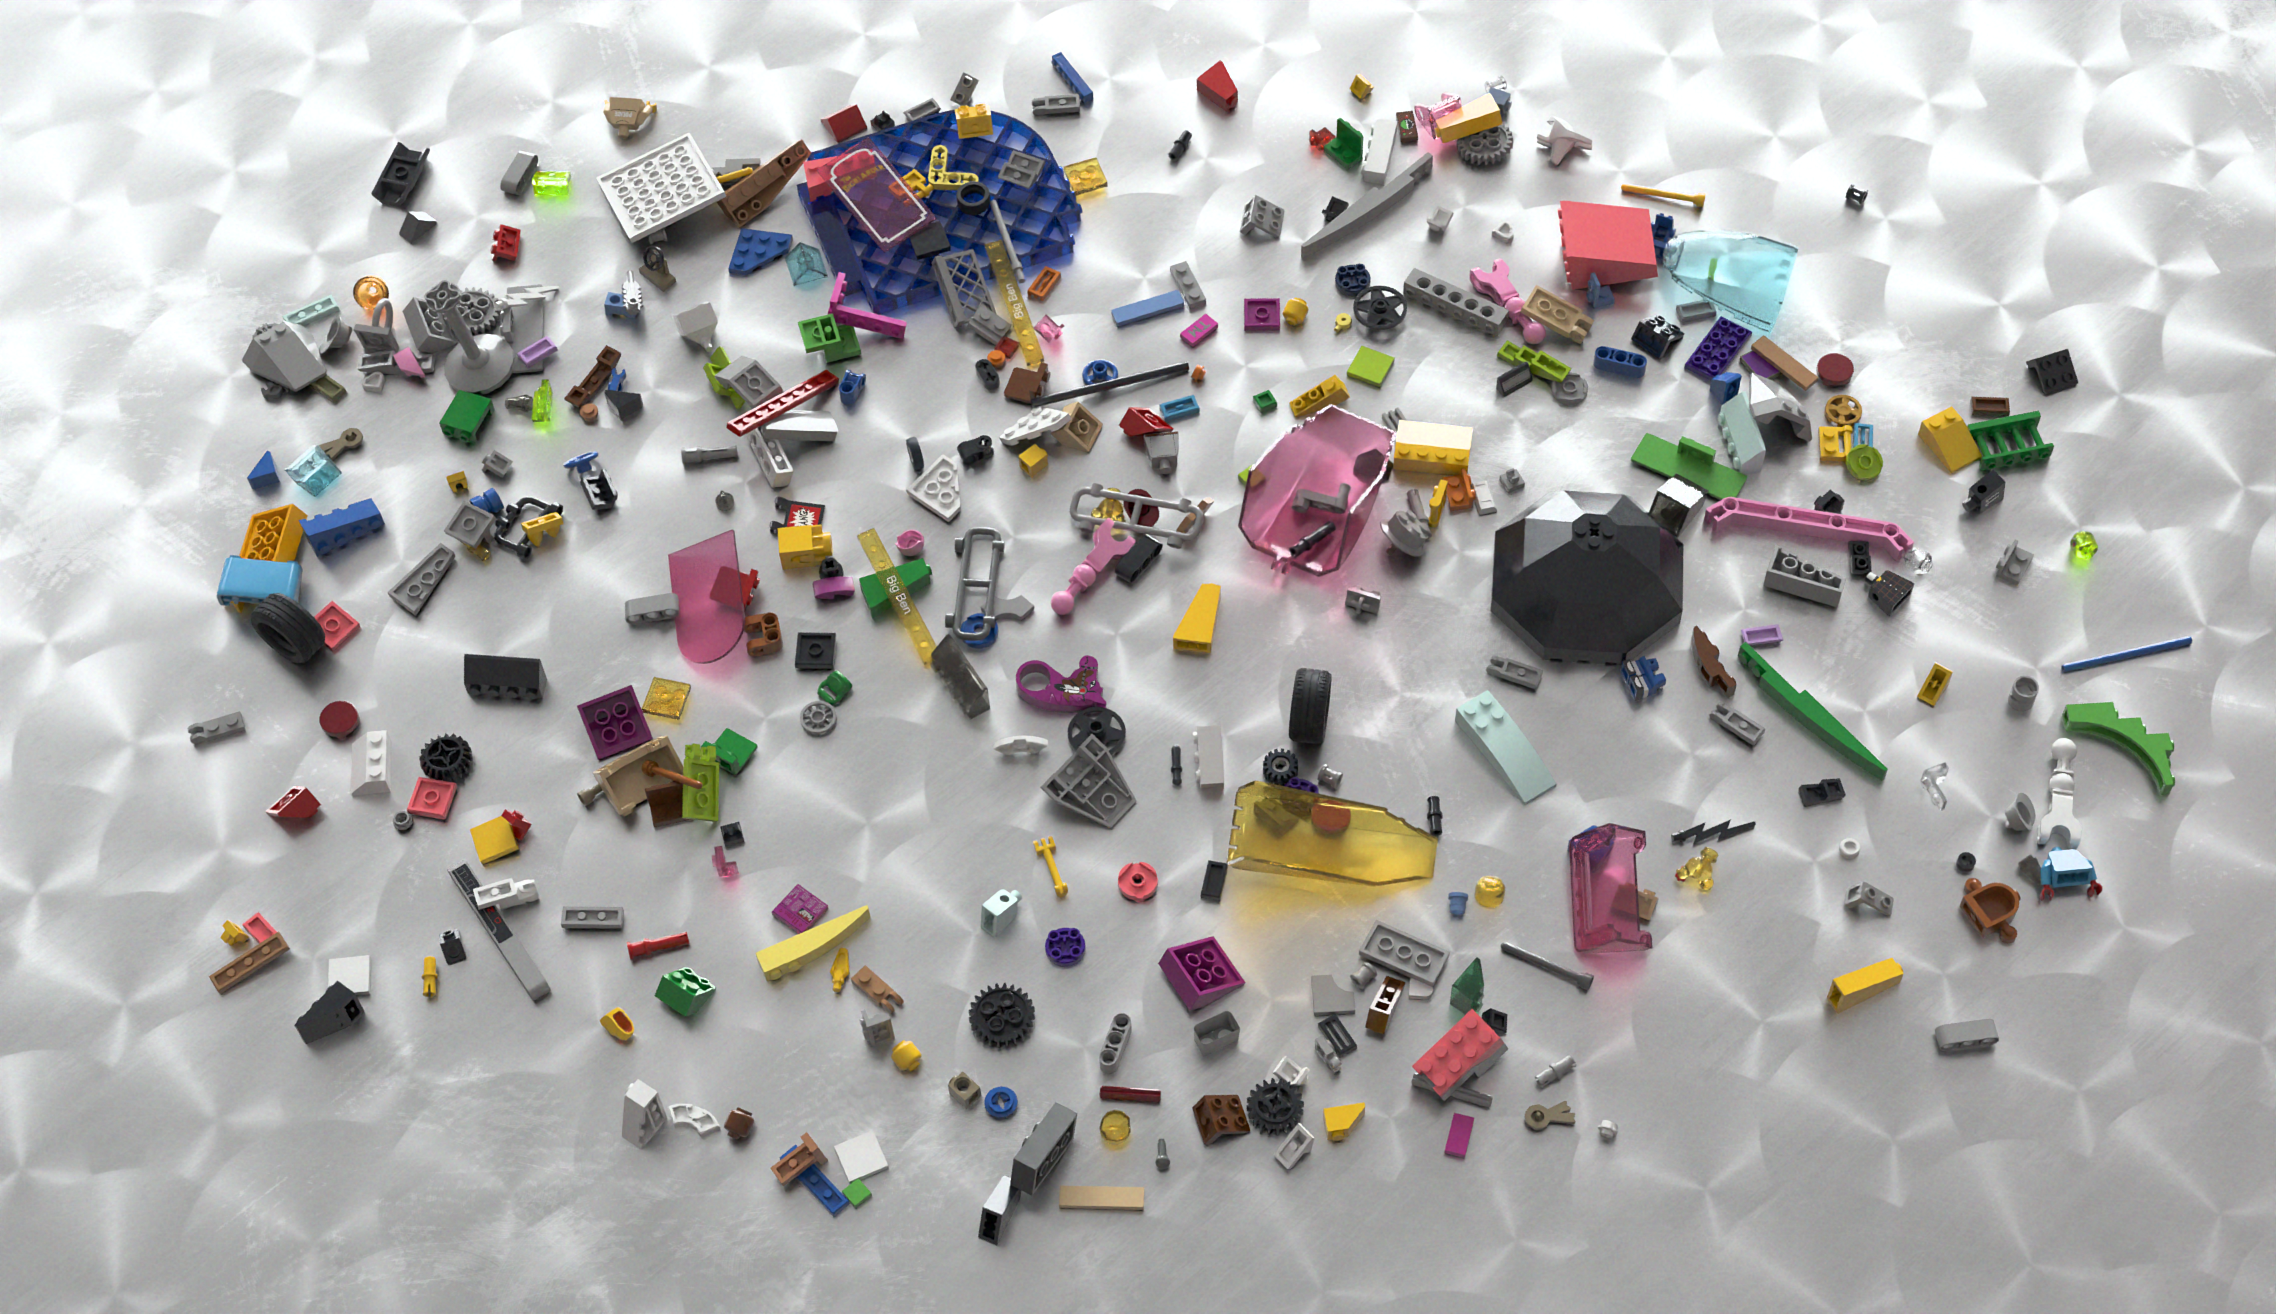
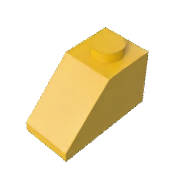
M1365 1102L1323 1108L1327 1140L1339 1141L1348 1137L1365 1115Z

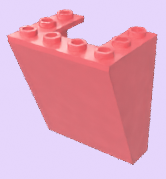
M1560 201L1561 208L1558 209V217L1562 219L1559 220L1560 233L1562 234L1561 242L1562 247H1566V250H1562L1563 259L1565 261V271L1567 272V283H1571L1572 290L1588 288V280H1590L1591 273L1594 272L1600 286L1658 277L1649 209Z

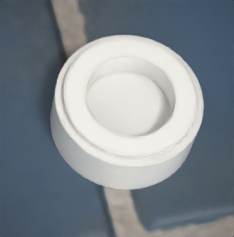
M1852 838L1844 839L1839 847L1840 854L1847 859L1856 858L1860 851V844Z

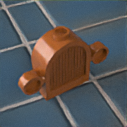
M1969 878L1964 885V891L1967 895L1962 898L1960 903L1961 909L1983 938L1997 930H2001L1999 934L2001 941L2007 944L2013 943L2017 937V930L2009 924L2013 921L2019 908V901L2021 900L2019 893L2003 883H1990L1982 887L1978 879Z

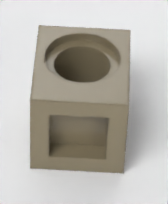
M964 1072L955 1075L949 1081V1094L966 1110L981 1097L980 1087ZM961 1087L968 1088L966 1091H959Z

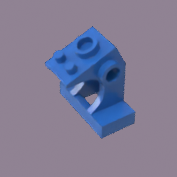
M1660 213V215L1656 214L1655 222L1651 223L1655 257L1670 262L1674 245L1668 244L1670 238H1674L1676 233L1674 219L1670 215L1666 217L1663 213ZM1655 237L1660 238V239H1664V240H1663V242H1662V241H1658V240H1655Z

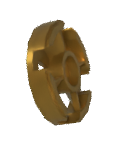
M1836 395L1827 401L1825 416L1830 423L1832 421L1836 423L1837 427L1844 425L1854 426L1862 416V406L1854 397ZM1849 401L1855 403L1853 408L1848 405ZM1850 414L1856 416L1853 420L1848 419Z

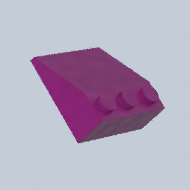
M632 685L577 705L598 760L653 739Z
M1214 936L1167 948L1158 963L1189 1010L1207 1006L1246 983Z

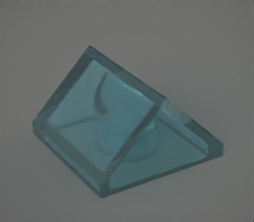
M799 242L785 257L794 286L828 277L818 248Z

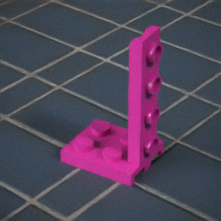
M839 272L828 314L833 313L835 322L904 339L907 325L905 321L842 306L845 294L842 292L846 291L847 282L844 281L846 274Z

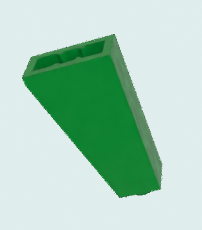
M921 558L859 578L860 588L871 617L874 618L901 602L897 600L896 596L904 593L907 598L930 584V575H932L930 565H926L924 559ZM895 575L896 581L890 584L887 578Z

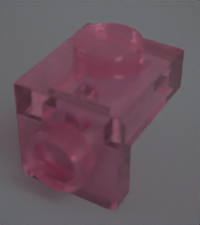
M1046 314L1033 329L1049 343L1053 338L1057 340L1063 334L1061 329L1065 325L1061 324L1058 326Z
M714 847L715 855H712L713 867L716 866L719 877H731L739 874L736 861L726 862L723 847Z

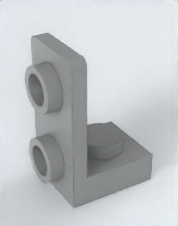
M1861 881L1847 888L1844 905L1848 908H1853L1865 903L1889 916L1892 914L1894 898Z

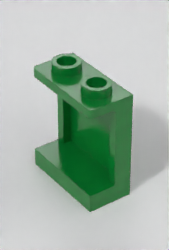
M458 390L439 422L442 432L448 437L453 436L465 442L475 443L477 440L475 433L486 414L492 416L495 411L492 400Z

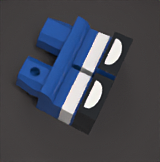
M1642 656L1639 660L1633 662L1630 659L1622 661L1621 673L1635 701L1656 694L1657 688L1666 684V678L1663 673L1653 674L1654 671L1659 669L1656 658L1646 660L1645 656Z

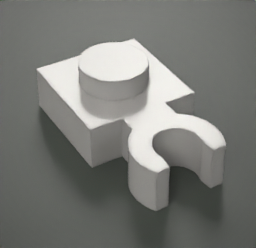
M1322 1035L1316 1038L1315 1049L1325 1063L1329 1064L1334 1073L1341 1070L1340 1065L1342 1063L1334 1055L1335 1049L1329 1040L1326 1041Z

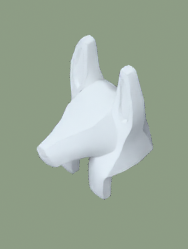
M1549 116L1547 123L1552 126L1549 136L1537 134L1536 137L1538 144L1551 147L1549 160L1555 165H1559L1563 157L1573 147L1585 150H1592L1593 148L1591 145L1593 140L1574 132L1570 124L1553 116Z

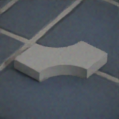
M1022 595L1008 600L994 596L992 616L996 617V621L1003 617H1014L1021 621L1035 608ZM984 603V604L981 606V611H983L984 613H985L986 603Z

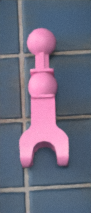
M1501 258L1494 260L1493 273L1483 272L1479 267L1470 270L1469 279L1475 289L1481 293L1489 294L1499 306L1509 310L1508 317L1512 319V323L1517 324L1520 322L1524 327L1523 336L1528 343L1539 344L1544 340L1546 336L1545 327L1539 322H1532L1528 316L1520 312L1525 301L1519 298L1515 287L1509 281V267Z
M1107 518L1094 532V548L1082 564L1074 569L1072 577L1068 580L1071 584L1065 591H1060L1053 595L1051 608L1055 613L1059 615L1069 614L1074 607V597L1079 591L1084 592L1094 584L1096 576L1110 559L1122 558L1136 542L1131 536H1128L1123 542L1114 540L1110 532L1114 522L1110 518Z

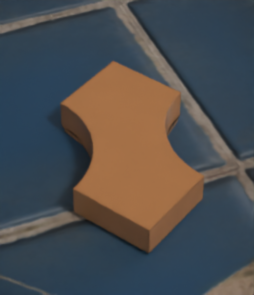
M1209 497L1203 499L1197 507L1202 510L1203 516L1214 503V500ZM1194 513L1188 514L1176 531L1187 533L1194 525L1196 515Z

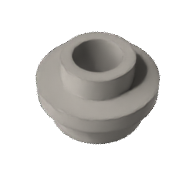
M399 811L394 815L392 822L396 829L405 830L412 825L413 818L410 813Z

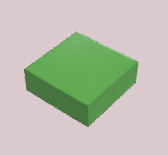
M859 1178L842 1190V1194L855 1209L872 1196V1193Z

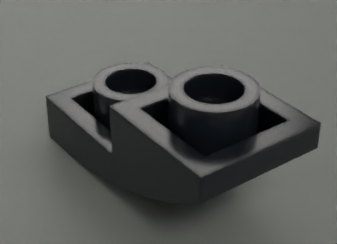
M1849 541L1851 573L1869 574L1872 572L1869 542Z

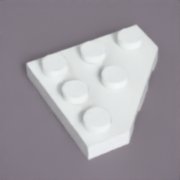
M1038 406L1033 408L1026 417L1020 418L1016 425L1006 429L999 438L1003 444L1013 446L1019 443L1018 440L1025 438L1030 440L1039 437L1043 431H1056L1069 422L1071 417L1069 413Z
M942 454L906 491L909 496L949 522L961 511L957 463Z

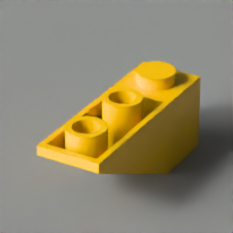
M1333 375L1295 398L1289 404L1295 417H1300L1335 407L1350 398L1345 384L1336 375Z

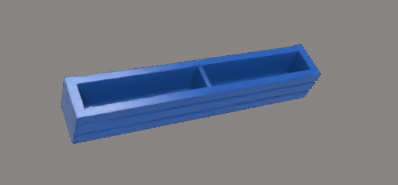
M1062 52L1052 55V65L1057 68L1058 73L1062 74L1063 79L1067 81L1069 87L1073 88L1074 93L1079 94V99L1084 103L1093 100V91Z

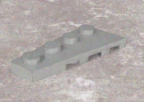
M440 543L388 591L389 597L416 616L455 558L454 552Z

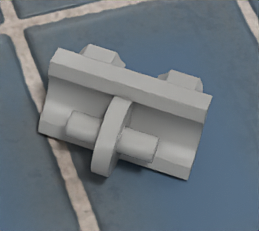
M963 72L950 100L961 106H967L979 80Z
M1355 585L1353 588L1348 587L1345 605L1355 607L1356 613H1361L1362 610L1377 614L1381 601L1380 592L1373 590L1369 593L1358 585Z

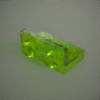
M536 171L532 178L534 195H568L571 171Z
M542 379L541 387H538V391H534L533 422L550 421L553 391L549 379Z

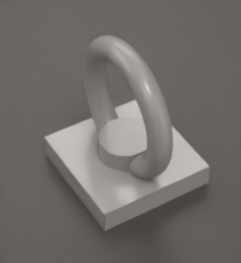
M383 298L375 306L372 326L355 324L354 332L363 348L383 351L394 350V352H398L399 345L391 332L393 307L388 299ZM385 306L386 321L383 328L379 326L381 311Z

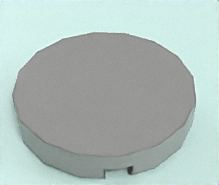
M1569 372L1562 383L1553 380L1551 392L1558 402L1574 405L1586 398L1588 384L1579 374Z

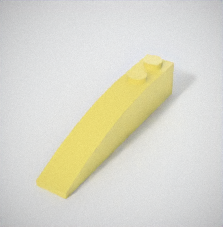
M865 905L756 952L757 961L766 981L776 980L790 971H797L800 967L838 946L870 918L868 906Z

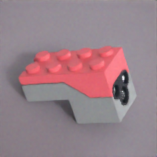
M1471 1009L1412 1067L1445 1101L1473 1073L1480 1077L1508 1050V1047L1495 1031Z

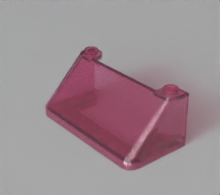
M1607 823L1575 835L1570 840L1569 857L1574 947L1577 952L1584 954L1646 951L1653 948L1650 932L1640 930L1636 854L1642 852L1646 847V831Z

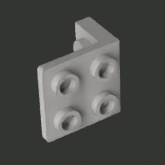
M1254 195L1244 205L1239 232L1246 235L1250 230L1257 227L1278 238L1281 233L1284 209Z

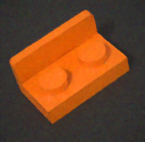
M1461 469V475L1443 477L1442 480L1448 481L1446 498L1450 512L1472 508L1476 496L1474 489L1471 490L1470 474L1467 475L1466 469Z

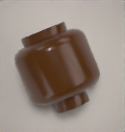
M739 1107L736 1110H731L724 1123V1128L729 1131L727 1135L737 1140L740 1137H748L754 1124V1119L751 1117L752 1113Z

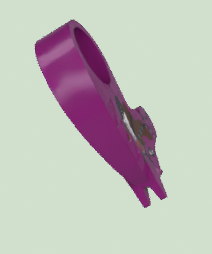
M1083 656L1079 661V669H1076L1068 678L1061 675L1047 663L1039 660L1025 662L1016 672V690L1018 695L1027 703L1039 709L1055 712H1072L1091 707L1106 708V701L1102 698L1103 687H1100L1097 681L1098 662L1093 656ZM1030 673H1041L1050 682L1045 687V690L1032 691L1026 689L1021 684V680Z

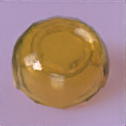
M1486 875L1481 877L1476 883L1475 899L1480 905L1485 907L1498 906L1503 902L1505 896L1504 883L1495 876Z
M1112 1110L1103 1116L1099 1130L1104 1141L1109 1144L1118 1145L1125 1142L1131 1132L1130 1118L1123 1111Z

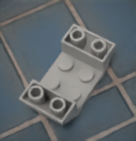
M740 356L714 376L726 390L732 387L752 409L784 393L781 385L757 360L745 356Z

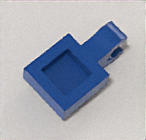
M613 368V379L608 384V390L622 392L626 371L623 369L622 373L618 375L616 368Z

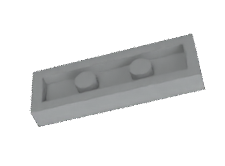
M1187 261L1171 265L1170 272L1188 307L1191 309L1206 304V298Z
M563 906L561 927L622 928L624 909L623 907Z

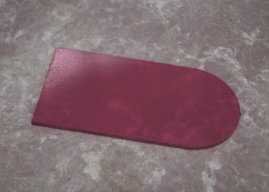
M733 529L668 554L672 593L679 596V615L675 617L678 647L681 653L694 663L708 664L722 659L736 647L744 632L745 613L735 531Z

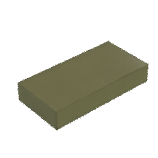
M328 375L309 384L310 387L332 403H335L347 392L342 385Z

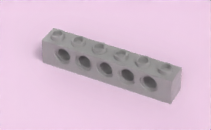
M1416 268L1411 271L1404 281L1403 294L1437 308L1441 312L1448 313L1457 319H1461L1472 326L1479 327L1488 333L1498 336L1508 322V309Z

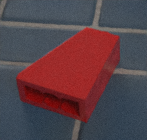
M1221 60L1196 79L1197 91L1223 110L1227 111L1237 104L1238 90Z

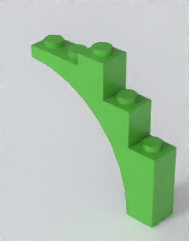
M2113 702L2067 704L2065 706L2062 717L2066 731L2096 734L2113 740L2127 748L2150 770L2157 782L2161 795L2170 794L2172 787L2175 786V777L2171 775L2170 771L2171 761L2169 757L2174 752V742L2170 740L2169 733L2146 734V726L2142 724L2141 717L2119 718L2118 710L2115 709Z

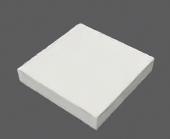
M370 955L329 959L328 987L338 980L353 991L356 996L370 994Z
M873 1130L834 1146L849 1184L858 1178L862 1180L889 1168Z

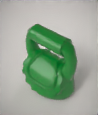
M835 671L819 685L817 694L825 702L834 705L843 698L844 694L851 690L852 683L841 672ZM825 686H828L837 695L835 699L823 689Z

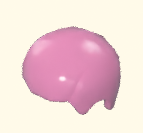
M910 529L897 536V543L895 545L903 555H917L924 547V536L919 531Z

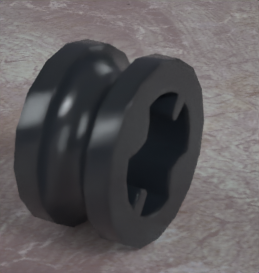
M1969 852L1961 853L1956 861L1957 868L1965 873L1971 872L1976 864L1975 856ZM1963 860L1964 862L1968 860L1970 862L1969 865L1968 863L1967 865L1963 864Z

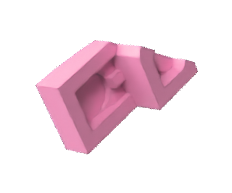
M409 347L393 355L399 368L407 376L419 375L420 378L426 377Z

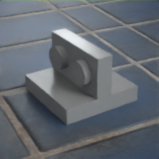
M463 501L444 529V532L476 549L481 541L491 544L494 538L490 534V527L496 520V517Z

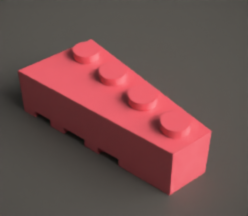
M867 151L859 152L841 162L833 170L837 177L834 179L835 183L841 190H844L842 188L844 185L847 186L850 182L851 184H856L853 180L854 178L859 181L857 184L876 178V172L872 173L870 170L875 167L874 156H870ZM849 154L803 162L810 202L816 200V197L821 195L825 197L830 195L832 191L837 190L830 180L833 177L831 169L837 162Z

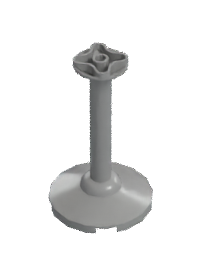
M447 280L441 281L438 285L432 287L430 291L426 292L424 298L426 299L427 307L431 311L444 313L459 341L448 354L445 361V377L456 391L481 392V394L490 393L502 386L511 376V367L514 363L513 359H515L514 352L508 342L497 335L481 334L472 336L457 308L461 299V290L457 285L449 283Z

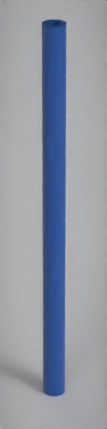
M2188 636L2062 665L2061 668L2063 672L2184 646L2192 644V638Z

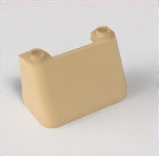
M668 736L657 737L593 772L596 781L618 815L623 814V816L632 813L636 804L647 799L645 788L673 781L659 775L650 777L643 774L641 768L646 760L655 761L660 768L683 775V765Z

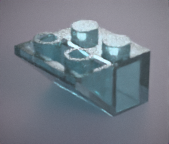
M319 445L308 448L285 469L297 485L314 497L342 473Z

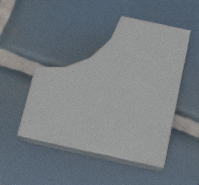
M1332 975L1311 976L1314 1016L1355 1014L1354 992L1339 988L1334 982Z

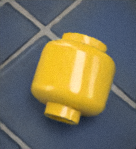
M1296 297L1288 300L1283 310L1286 322L1293 326L1303 323L1309 311L1307 303L1303 299Z
M903 1040L893 1047L891 1058L901 1071L909 1069L911 1072L920 1065L918 1061L921 1059L922 1054L913 1042H905Z

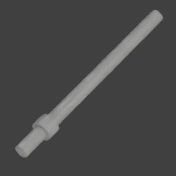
M992 200L990 206L1010 257L1012 271L1016 274L1018 282L1024 283L1025 277L1022 272V264L1018 261L996 200Z

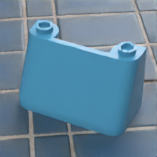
M230 555L229 558L225 559L216 597L220 605L230 606L231 601L234 604H238V602L261 604L269 594L281 593L298 603L303 569L296 561H287L285 563L244 559L237 555Z

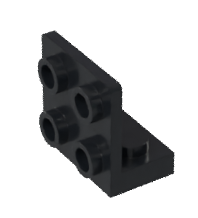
M1654 315L1639 321L1631 340L1658 358H1661L1669 343L1683 337L1685 333L1680 331L1678 326L1668 323L1663 316Z
M2068 349L2026 361L2028 368L2035 367V370H2037L2044 394L2078 384Z

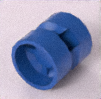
M494 488L483 492V497L479 495L469 500L470 504L488 513L491 511L497 513L504 509V505Z

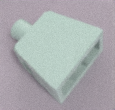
M1001 889L982 905L980 927L994 938H997L1016 917L1017 905L1022 899L1021 894L1016 890L1008 893Z

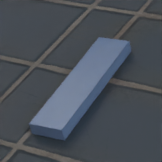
M1175 290L1112 309L1111 314L1118 327L1184 307V301L1179 290Z

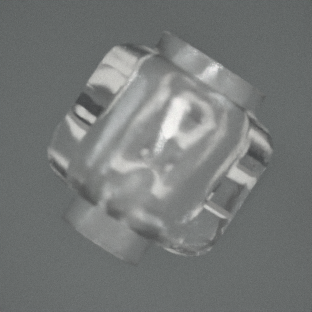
M1920 547L1907 550L1903 557L1905 568L1917 575L1929 572L1933 565L1931 554Z

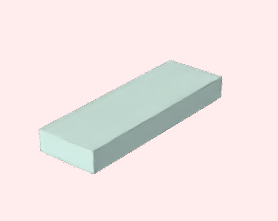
M331 294L282 317L285 322L305 326L340 309Z

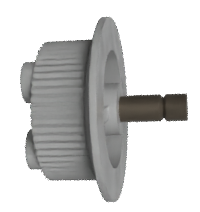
M1397 511L1391 519L1385 518L1381 520L1380 528L1384 535L1392 542L1386 550L1387 554L1392 555L1397 548L1412 556H1421L1423 554L1422 544L1428 538L1430 530L1425 524L1416 519V515L1412 511Z

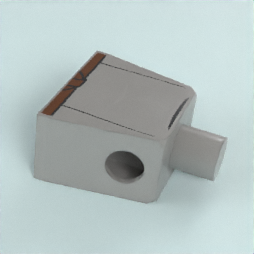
M1178 431L1144 434V448L1152 468H1160L1161 474L1170 473L1171 467L1178 464Z

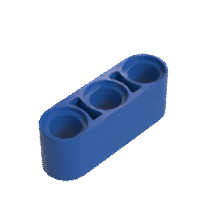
M1600 346L1595 350L1593 365L1596 369L1641 378L1646 371L1647 359L1641 354Z

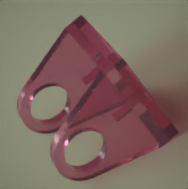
M1445 92L1441 95L1442 102L1432 106L1415 105L1414 110L1418 121L1434 140L1438 139L1434 128H1437L1436 120L1462 107L1461 98L1458 95Z

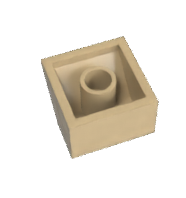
M1077 401L1064 406L1062 412L1069 413L1071 420L1050 434L1062 445L1087 453L1090 451L1103 424Z

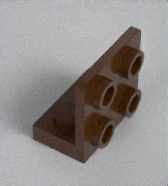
M672 781L667 784L653 785L645 788L654 828L693 820L682 818V783Z
M1204 1095L1192 1107L1204 1144H1212L1221 1134L1250 1132V1127L1238 1095Z

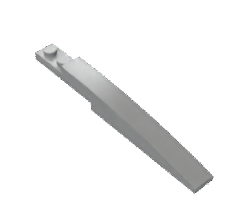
M1427 152L1381 190L1376 187L1372 188L1301 245V257L1306 258L1351 234L1414 190V182H1417L1424 173L1432 169L1433 155Z

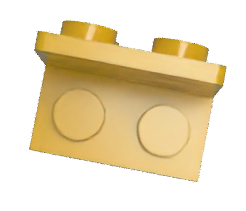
M982 103L975 105V107L960 106L958 109H955L959 139L993 135L989 105Z

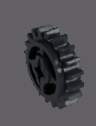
M1272 1078L1270 1084L1263 1080V1087L1256 1084V1091L1250 1090L1251 1097H1247L1248 1105H1246V1111L1249 1112L1248 1118L1254 1119L1253 1126L1260 1124V1131L1267 1128V1132L1270 1134L1272 1129H1275L1276 1134L1279 1135L1280 1129H1283L1287 1133V1126L1294 1129V1121L1300 1123V1116L1304 1112L1302 1109L1304 1101H1301L1302 1093L1296 1094L1297 1087L1290 1089V1081L1283 1085L1282 1078L1278 1083H1275V1079ZM1282 1095L1285 1096L1291 1102V1105L1287 1104V1102L1282 1098ZM1276 1101H1278L1277 1106L1273 1111L1274 1105H1276ZM1259 1108H1262L1268 1114V1117L1263 1115Z

